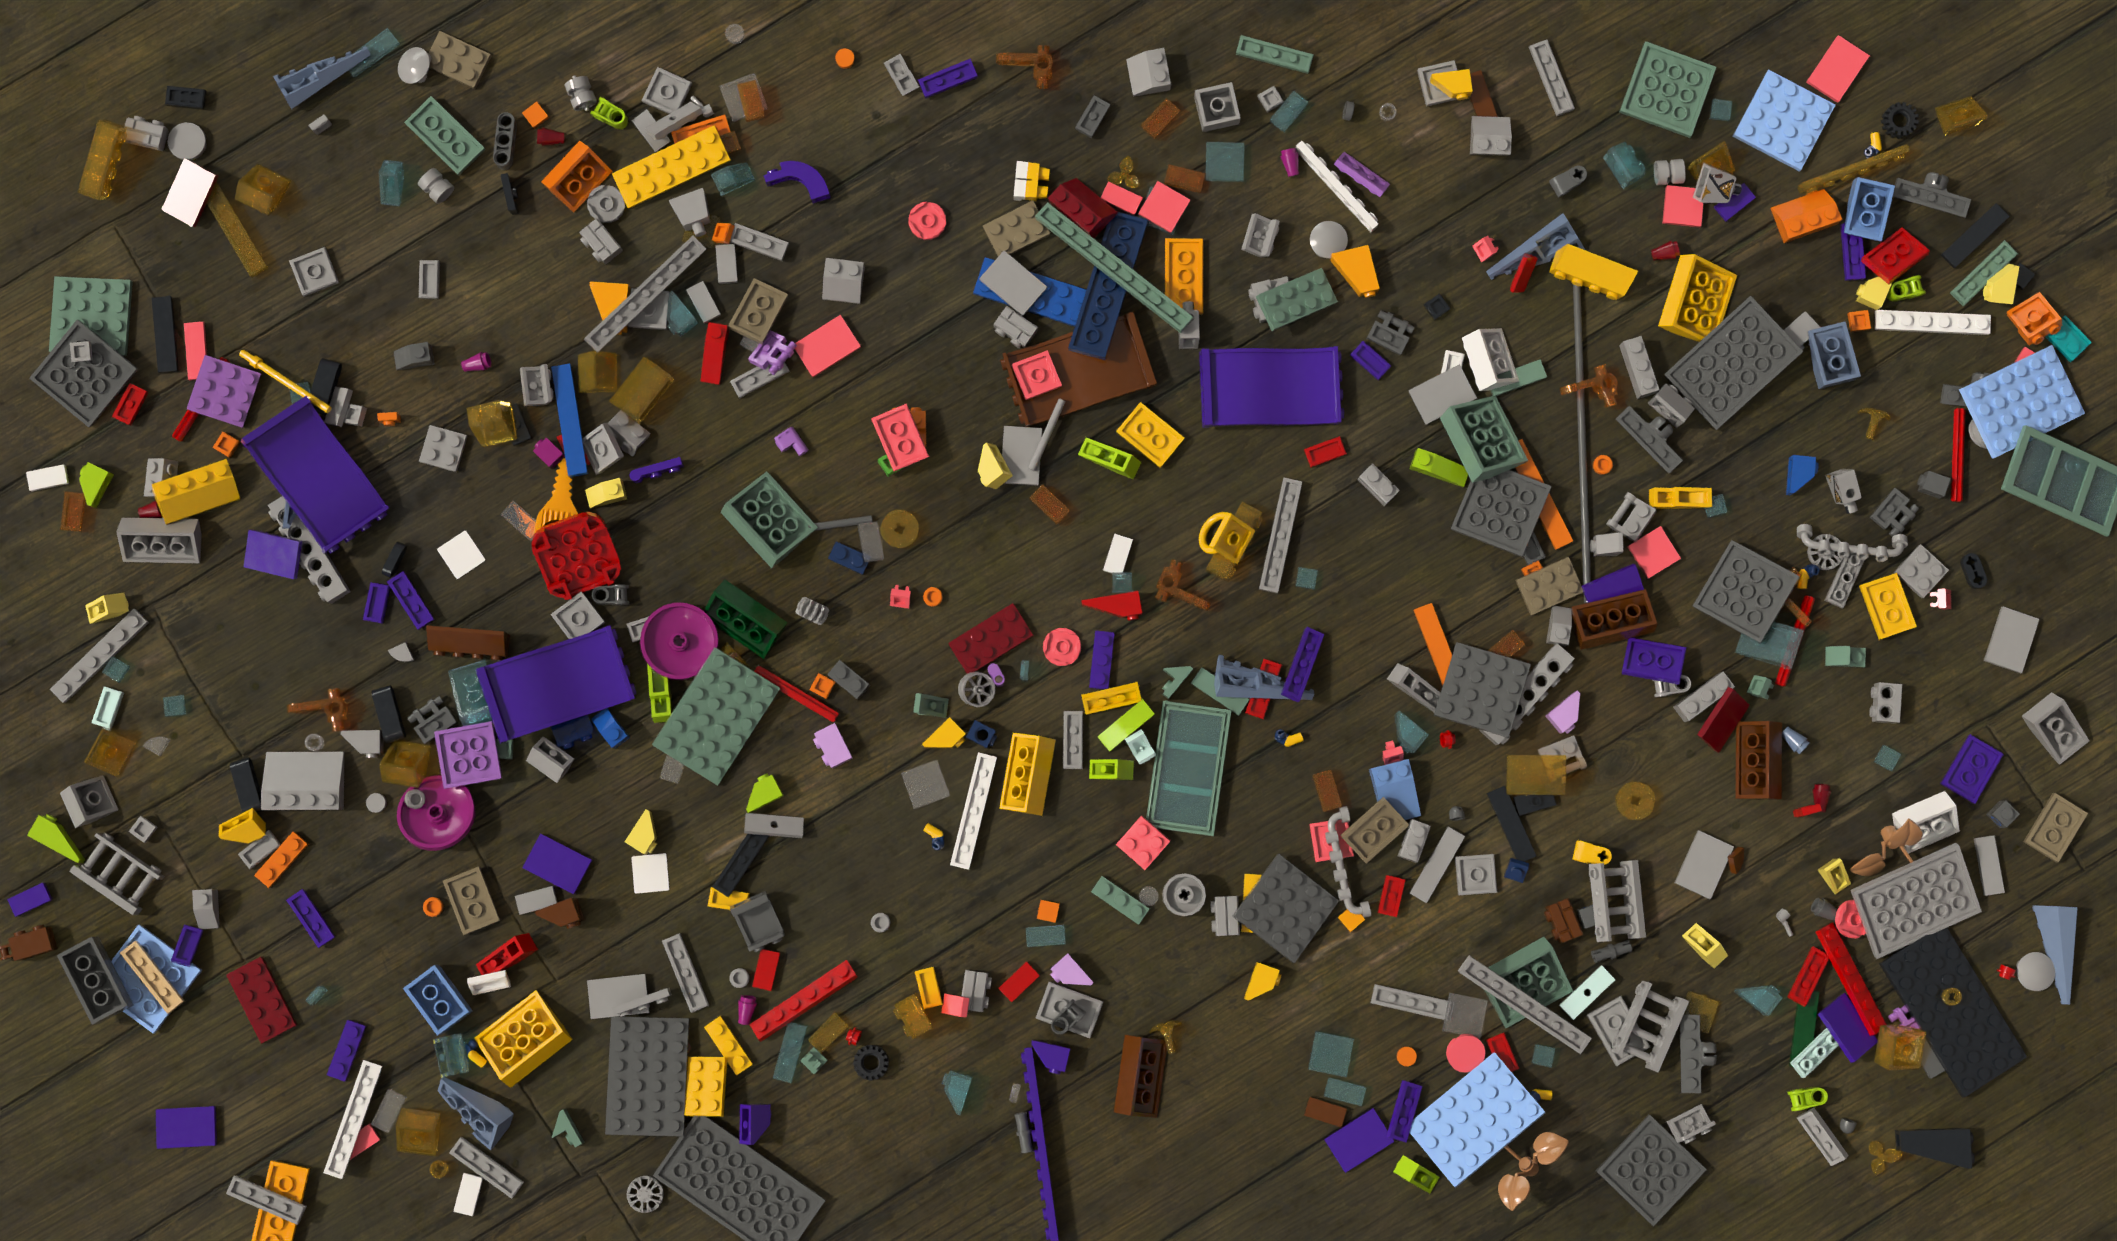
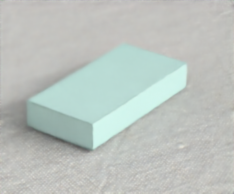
M104 687L92 723L112 729L124 692Z

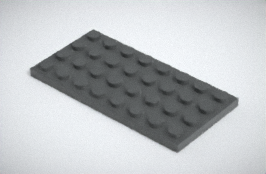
M694 1116L684 1130V1137L678 1138L653 1175L656 1179L745 1241H798L826 1200L749 1145L739 1144V1138L709 1117Z

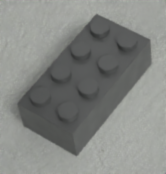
M90 937L57 955L92 1025L100 1024L134 1006L99 937Z

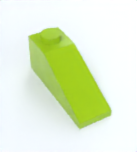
M1085 438L1078 453L1079 456L1131 479H1134L1141 464L1133 455L1089 438Z
M1420 448L1415 451L1410 466L1411 470L1461 487L1465 486L1468 473L1464 466Z
M46 814V816L38 815L27 836L77 863H84V857L63 826L56 822L57 818Z

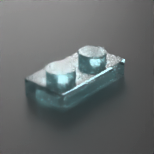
M1293 91L1271 117L1270 122L1285 132L1307 106L1308 101Z

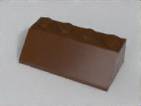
M1646 589L1571 608L1575 634L1580 650L1654 633L1657 627V621Z
M428 625L426 627L428 650L434 652L433 655L445 656V653H453V657L464 658V654L472 655L474 659H483L484 656H491V660L502 661L503 657L508 658L510 634L504 631Z
M1739 722L1736 726L1735 799H1781L1782 722Z
M1125 1035L1114 1107L1115 1113L1157 1118L1168 1040Z

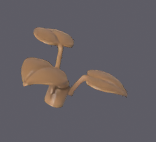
M1909 818L1898 830L1894 826L1884 827L1881 830L1884 840L1881 842L1882 856L1878 853L1871 854L1851 867L1850 871L1861 876H1872L1882 871L1885 867L1883 860L1886 859V846L1890 849L1900 847L1909 862H1914L1904 846L1914 845L1921 840L1923 834L1920 827Z
M1551 1132L1540 1134L1533 1143V1148L1536 1151L1533 1154V1159L1530 1157L1521 1158L1510 1147H1504L1519 1160V1168L1523 1171L1515 1173L1514 1176L1507 1174L1499 1182L1498 1193L1507 1208L1514 1211L1527 1198L1530 1192V1183L1525 1177L1535 1176L1538 1173V1162L1542 1165H1549L1555 1162L1566 1150L1569 1143L1567 1139Z

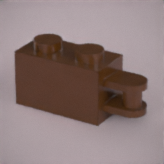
M43 924L33 927V931L28 933L25 930L14 933V937L8 938L9 944L0 946L2 956L0 960L13 958L14 961H21L57 950L52 927H45ZM8 948H11L12 954H9Z

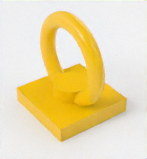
M1219 512L1212 515L1203 524L1199 533V545L1205 553H1220L1231 562L1238 564L1255 530L1233 514ZM1222 520L1210 545H1208L1206 537L1209 529L1214 523Z

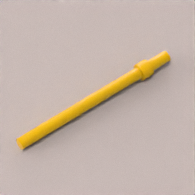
M241 350L239 356L250 362L249 364L255 369L262 370L301 397L307 396L312 404L324 412L329 413L331 411V406L265 364L263 359L256 355L253 356L245 350Z

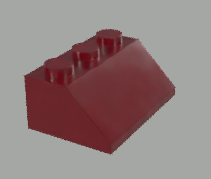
M1077 178L1060 184L1048 197L1050 205L1093 239L1118 214L1115 209Z

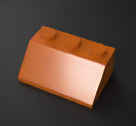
M579 141L541 182L572 212H575L589 197L593 189L598 187L612 173V170L587 145Z
M1825 189L1770 208L1783 243L1832 227L1842 220L1836 202Z

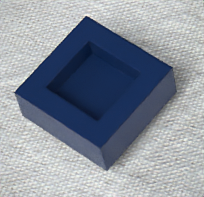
M1510 858L1504 877L1523 883L1529 863Z

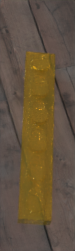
M1906 144L1802 182L1797 187L1800 194L1804 192L1811 194L1817 191V188L1820 186L1827 188L1834 185L1837 180L1841 179L1843 182L1851 179L1853 174L1859 173V175H1863L1869 172L1872 167L1882 168L1888 165L1887 162L1894 160V162L1905 159V155L1910 151L1909 147Z
M216 181L207 204L248 274L253 278L268 269Z

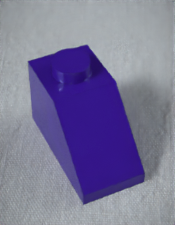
M1032 1040L1031 1045L1045 1067L1050 1068L1049 1072L1060 1074L1061 1071L1065 1072L1070 1048Z
M740 1104L739 1144L754 1145L770 1125L771 1105Z

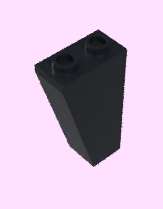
M1970 1129L1895 1130L1896 1150L1972 1169L1975 1158L1974 1153L1971 1152L1973 1134L1970 1132Z

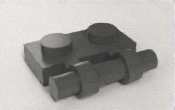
M1381 310L1377 317L1383 319V323L1375 321L1366 339L1401 355L1409 340V337L1403 335V333L1407 331L1412 334L1415 327L1408 324V321H1402L1394 317L1392 313H1386ZM1391 323L1399 327L1398 332L1387 327L1388 324Z
M1893 488L1869 518L1883 529L1891 525L1893 529L1889 532V535L1893 537L1904 531V526L1909 520L1912 521L1914 519L1915 513L1919 508L1914 504L1907 508L1905 505L1910 499L1896 488ZM1901 512L1904 516L1898 522L1895 520V517Z
M440 696L434 700L430 699L427 701L428 704L420 709H415L413 714L407 717L411 724L416 720L419 721L420 724L414 727L424 744L435 738V731L449 729L458 723L448 707L445 706L441 710L438 708V705L444 702ZM432 710L434 715L425 720L424 715Z

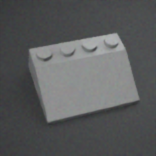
M266 752L261 789V810H344V752Z

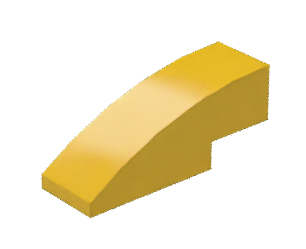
M1712 488L1649 489V505L1655 509L1711 508Z

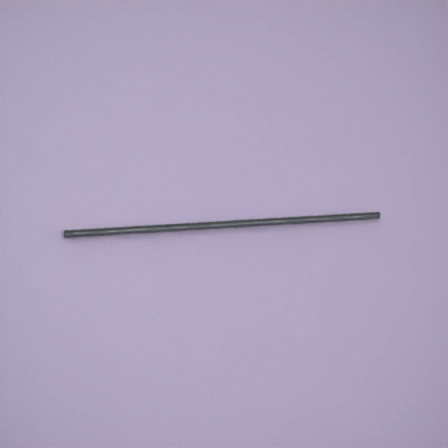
M1573 285L1583 585L1591 582L1582 311L1581 286Z

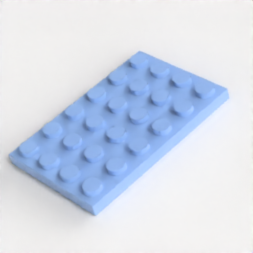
M2052 345L1959 389L1992 459L2016 447L2022 427L2025 425L2045 434L2085 414Z
M1494 1052L1414 1118L1410 1134L1456 1188L1542 1117L1545 1111Z

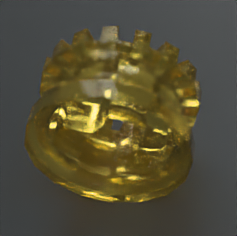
M1956 988L1945 989L1941 996L1942 1001L1946 1005H1957L1962 999L1961 992ZM1949 992L1955 993V1001L1948 999L1950 997Z
M437 1160L431 1164L429 1171L434 1178H441L448 1173L449 1167L445 1161ZM437 1164H440V1167H444V1170L441 1171V1175H439L437 1171H434V1168L437 1167Z

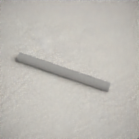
M1058 399L1028 467L1032 471H1036L1064 407V400Z

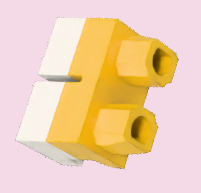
M1017 161L1014 200L1037 201V198H1047L1048 187L1038 186V180L1049 181L1050 169L1040 167V164Z

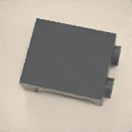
M766 891L730 906V911L736 919L749 952L752 950L754 952L760 951L765 948L764 945L770 942L775 944L783 940L782 937L785 936V932Z

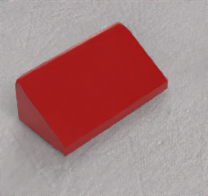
M1528 253L1523 255L1510 286L1511 292L1519 293L1525 291L1538 260L1536 256Z

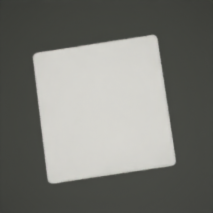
M463 531L437 549L456 579L485 561V558L466 531Z
M665 853L632 857L635 893L669 890Z

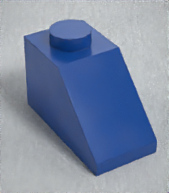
M1799 455L1789 457L1786 495L1790 496L1817 474L1818 463L1816 462V457Z
M608 708L603 709L591 719L613 749H616L630 738Z

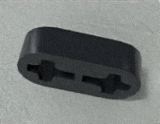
M399 541L396 542L383 566V575L389 578L394 576L406 553L407 545Z
M1973 553L1964 555L1961 558L1960 564L1968 585L1973 589L1984 587L1987 583V577L1979 557ZM1968 557L1970 560H1974L1972 567L1966 564ZM1975 575L1977 578H1981L1979 585L1973 582Z

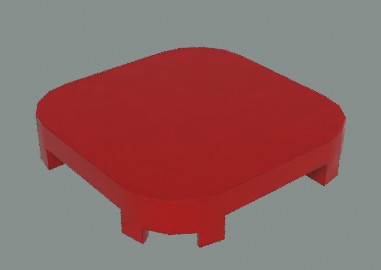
M583 512L545 525L533 535L532 552L548 591L556 597L564 598V600L572 599V596L579 594L581 591L585 592L605 584L609 586L619 576L621 565L618 553L606 523L596 513Z

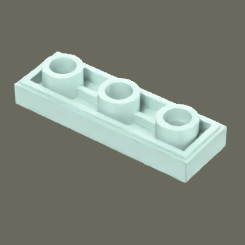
M1601 965L1559 1006L1574 1020L1615 979ZM1585 989L1590 991L1588 996L1584 995Z
M1826 1028L1790 1064L1801 1078H1805L1839 1045Z

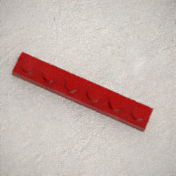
M1833 922L1817 930L1815 933L1869 1035H1875L1888 1027Z
M845 960L749 1025L758 1040L762 1042L858 978L850 963Z

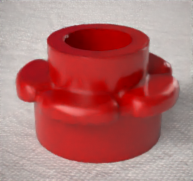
M1447 730L1440 733V744L1443 748L1448 747V749H1451L1456 739L1454 733Z
M2001 964L2000 968L1997 969L2000 972V977L2008 980L2011 977H2016L2014 976L2016 970Z
M854 1027L853 1030L849 1029L846 1040L849 1041L848 1045L857 1046L862 1031L857 1030V1027Z

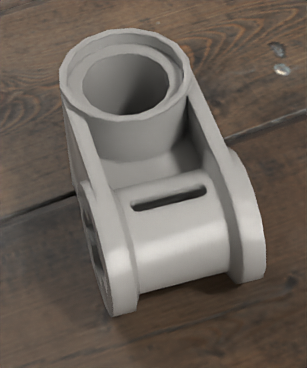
M1681 675V679L1685 681L1686 686L1684 689H1679L1676 684L1652 680L1655 683L1656 690L1654 696L1664 697L1686 692L1691 687V681L1687 676Z

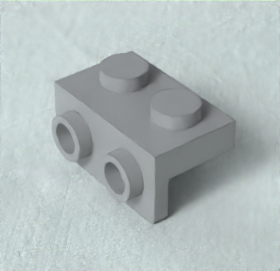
M1256 213L1252 214L1241 250L1258 257H1268L1273 251V242L1278 234L1280 221L1276 219L1270 220Z
M548 365L521 367L520 375L524 406L549 404L553 399V389L550 388L551 371L548 369Z
M621 410L608 422L619 447L631 456L636 454L637 449L650 436L646 429Z
M164 458L148 459L144 490L145 497L155 498L152 484L177 476L178 461Z
M1702 1104L1666 1121L1677 1143L1684 1141L1685 1144L1696 1139L1694 1135L1698 1133L1704 1135L1712 1131L1711 1127L1716 1124L1715 1121H1710Z

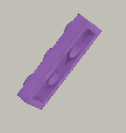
M1345 152L1334 163L1341 172L1348 174L1357 183L1362 184L1371 193L1379 197L1383 195L1390 185Z

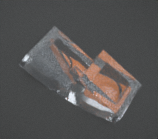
M513 500L500 515L528 540L532 541L536 520Z

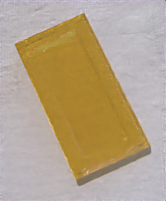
M834 1012L808 1041L822 1054L849 1025Z

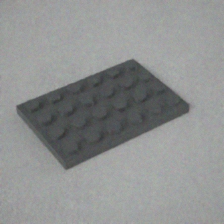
M1750 296L1664 375L1717 430L1803 351Z
M611 1017L605 1135L684 1137L689 1018Z

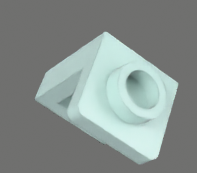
M1142 729L1125 738L1139 764L1156 756Z

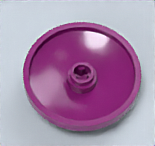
M671 603L658 608L648 617L642 628L640 645L645 661L656 673L669 679L684 680L697 675L714 647L717 648L718 636L713 621L703 610L688 603Z
M440 775L423 778L410 786L401 797L397 808V822L404 837L414 846L429 851L443 850L460 842L470 831L475 819V803L468 789L465 786L444 789L442 776ZM417 789L424 793L425 803L421 808L413 809L406 805L405 795L408 791Z

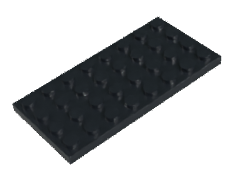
M1948 928L1923 936L1879 963L1961 1097L1968 1096L2027 1058Z

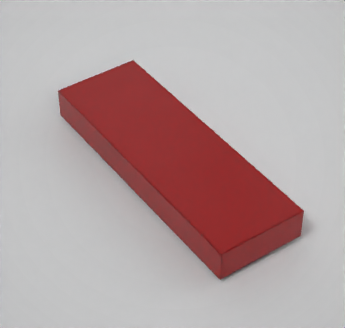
M1263 659L1260 670L1278 676L1282 665ZM1250 698L1245 713L1264 719L1270 698Z
M1814 946L1811 947L1787 998L1803 1007L1807 1005L1829 960L1825 952Z

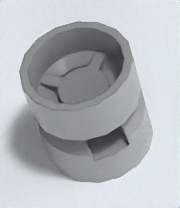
M1672 159L1670 163L1667 160L1655 161L1654 180L1656 185H1668L1669 182L1672 184L1684 183L1685 164L1683 159Z
M436 168L427 171L418 182V186L425 193H429V197L436 204L445 201L454 191V186L447 179H443L442 174Z

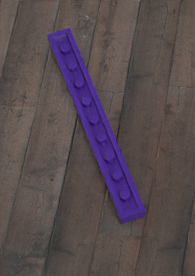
M1032 1047L1024 1048L1025 1052L1021 1053L1022 1064L1027 1066V1072H1024L1025 1084L1029 1083L1030 1091H1026L1027 1101L1032 1103L1033 1109L1029 1111L1030 1122L1035 1124V1130H1032L1033 1142H1037L1038 1149L1034 1150L1036 1162L1040 1161L1041 1169H1037L1038 1181L1043 1182V1189H1040L1041 1201L1045 1200L1046 1208H1042L1044 1220H1048L1049 1228H1045L1046 1239L1059 1241Z

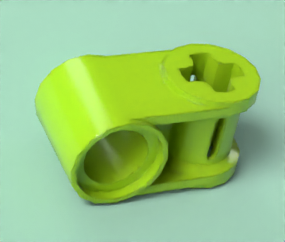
M599 97V103L590 114L616 129H624L628 125V118L624 111L606 99ZM616 116H623L621 121L614 122Z
M1921 275L1893 283L1888 291L1887 298L1890 301L1896 302L1926 294L1921 285ZM1894 288L1899 289L1900 295L1895 294Z
M1819 1087L1787 1091L1792 1102L1791 1111L1823 1105L1828 1099L1827 1092ZM1815 1091L1821 1092V1099L1818 1101L1813 1099Z

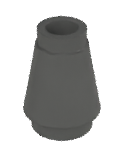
M1816 898L1811 905V911L1814 912V915L1835 921L1838 909L1824 898Z

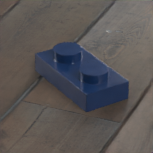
M835 542L828 557V560L862 575L871 557L838 542Z

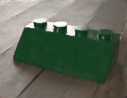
M724 580L714 590L704 609V612L711 618L716 627L763 659L777 642L788 623L727 580Z

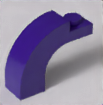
M798 161L780 162L782 170L773 169L764 175L767 187L789 180L802 183L808 189L813 204L830 198L823 177L817 170L805 163Z

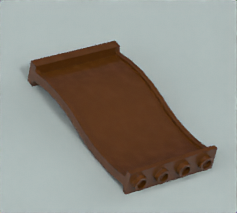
M1133 312L1118 318L1105 360L1069 351L1068 347L1073 332L1027 348L1002 353L1003 359L1000 362L1003 371L1007 370L1009 377L1006 380L1009 389L1013 388L1015 395H1012L1015 407L1019 406L1021 413H1018L1020 423L1025 424V427H1030L1049 421L1058 399L1065 401L1059 416L1062 417L1123 395L1156 387L1157 382ZM1048 350L1062 386L1026 400L1012 364Z

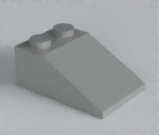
M2052 692L2022 715L2029 729L2059 765L2089 742L2088 737L2064 699Z

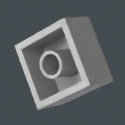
M1232 82L1195 90L1194 99L1202 132L1240 123L1241 118Z

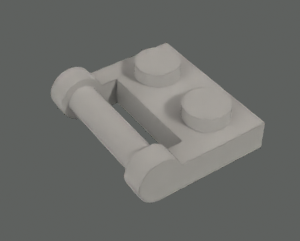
M1627 492L1624 496L1625 500L1606 525L1618 533L1623 532V536L1636 543L1657 511ZM1630 504H1634L1635 508L1623 526H1620L1618 522Z
M1574 736L1538 749L1551 782L1557 780V777L1579 768L1581 770L1587 768V764ZM1573 756L1577 760L1556 770H1553L1551 766Z

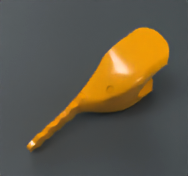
M565 458L558 463L560 469L556 470L558 476L555 477L557 483L553 485L555 488L552 491L553 496L539 511L534 526V534L545 525L578 514L570 498L572 493L569 490L572 489V486L569 483L572 479L568 476Z

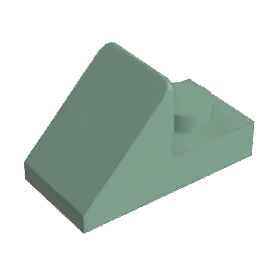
M1850 646L1825 647V666L1864 668L1866 648Z
M1191 666L1163 668V671L1174 680L1173 682L1169 680L1162 688L1164 693L1162 695L1169 699L1193 668Z
M916 693L913 712L918 715L946 718L949 699Z
M567 1109L561 1110L552 1138L566 1131L567 1135L565 1136L570 1145L577 1147L583 1144L584 1140Z

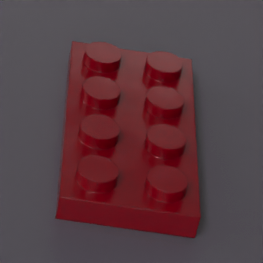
M1012 603L952 640L948 645L968 674L983 668L1031 638L1033 634Z
M263 956L226 975L261 1044L297 1026Z

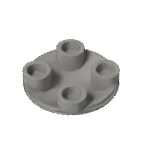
M419 47L407 50L398 63V74L401 80L408 84L424 82L427 78L426 74L432 59L431 55Z
M1333 221L1319 223L1314 227L1310 235V245L1318 257L1331 258L1332 253L1344 251L1348 243L1345 229Z
M2028 953L2016 964L2017 977L2024 988L2028 990H2044L2054 981L2056 973L2054 964L2043 953Z

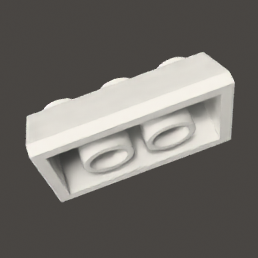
M1502 328L1478 329L1462 337L1464 349L1467 352L1470 367L1473 370L1479 391H1489L1519 382ZM1511 370L1512 378H1497L1498 374Z
M1945 791L1892 813L1896 830L1903 826L1909 818L1922 831L1923 836L1918 843L1904 846L1908 854L1960 832L1956 805Z

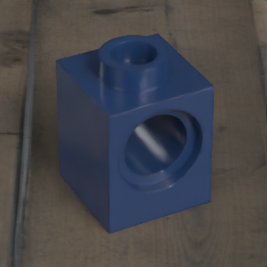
M975 720L966 738L987 749L989 745L993 746L997 736L994 735L996 733L995 730ZM981 730L988 732V738L984 741L977 738V734Z

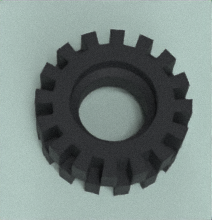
M1897 102L1882 115L1881 124H1884L1882 129L1887 130L1885 132L1887 135L1890 133L1892 138L1895 136L1897 139L1905 138L1916 129L1919 116L1915 114L1917 111L1915 108L1911 109V104L1907 106L1906 102L1902 104ZM1894 115H1904L1907 120L1904 127L1896 126L1893 122Z
M867 1045L859 1049L855 1054L853 1061L854 1069L862 1079L876 1080L886 1073L889 1066V1058L883 1048L877 1045ZM874 1055L878 1058L879 1065L875 1070L865 1068L864 1059L866 1056Z

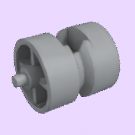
M574 75L572 76L573 79L564 85L568 96H572L570 101L575 111H589V108L595 105L597 100L594 92L589 90L591 85L588 77H576Z

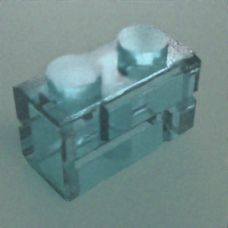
M461 1033L433 1040L441 1078L469 1072V1060L466 1058L464 1050L465 1041L462 1039Z

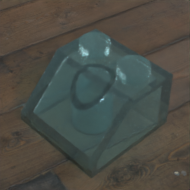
M1626 142L1613 146L1603 157L1623 189L1643 178L1646 174L1643 163L1636 159L1634 149L1631 145H1627Z

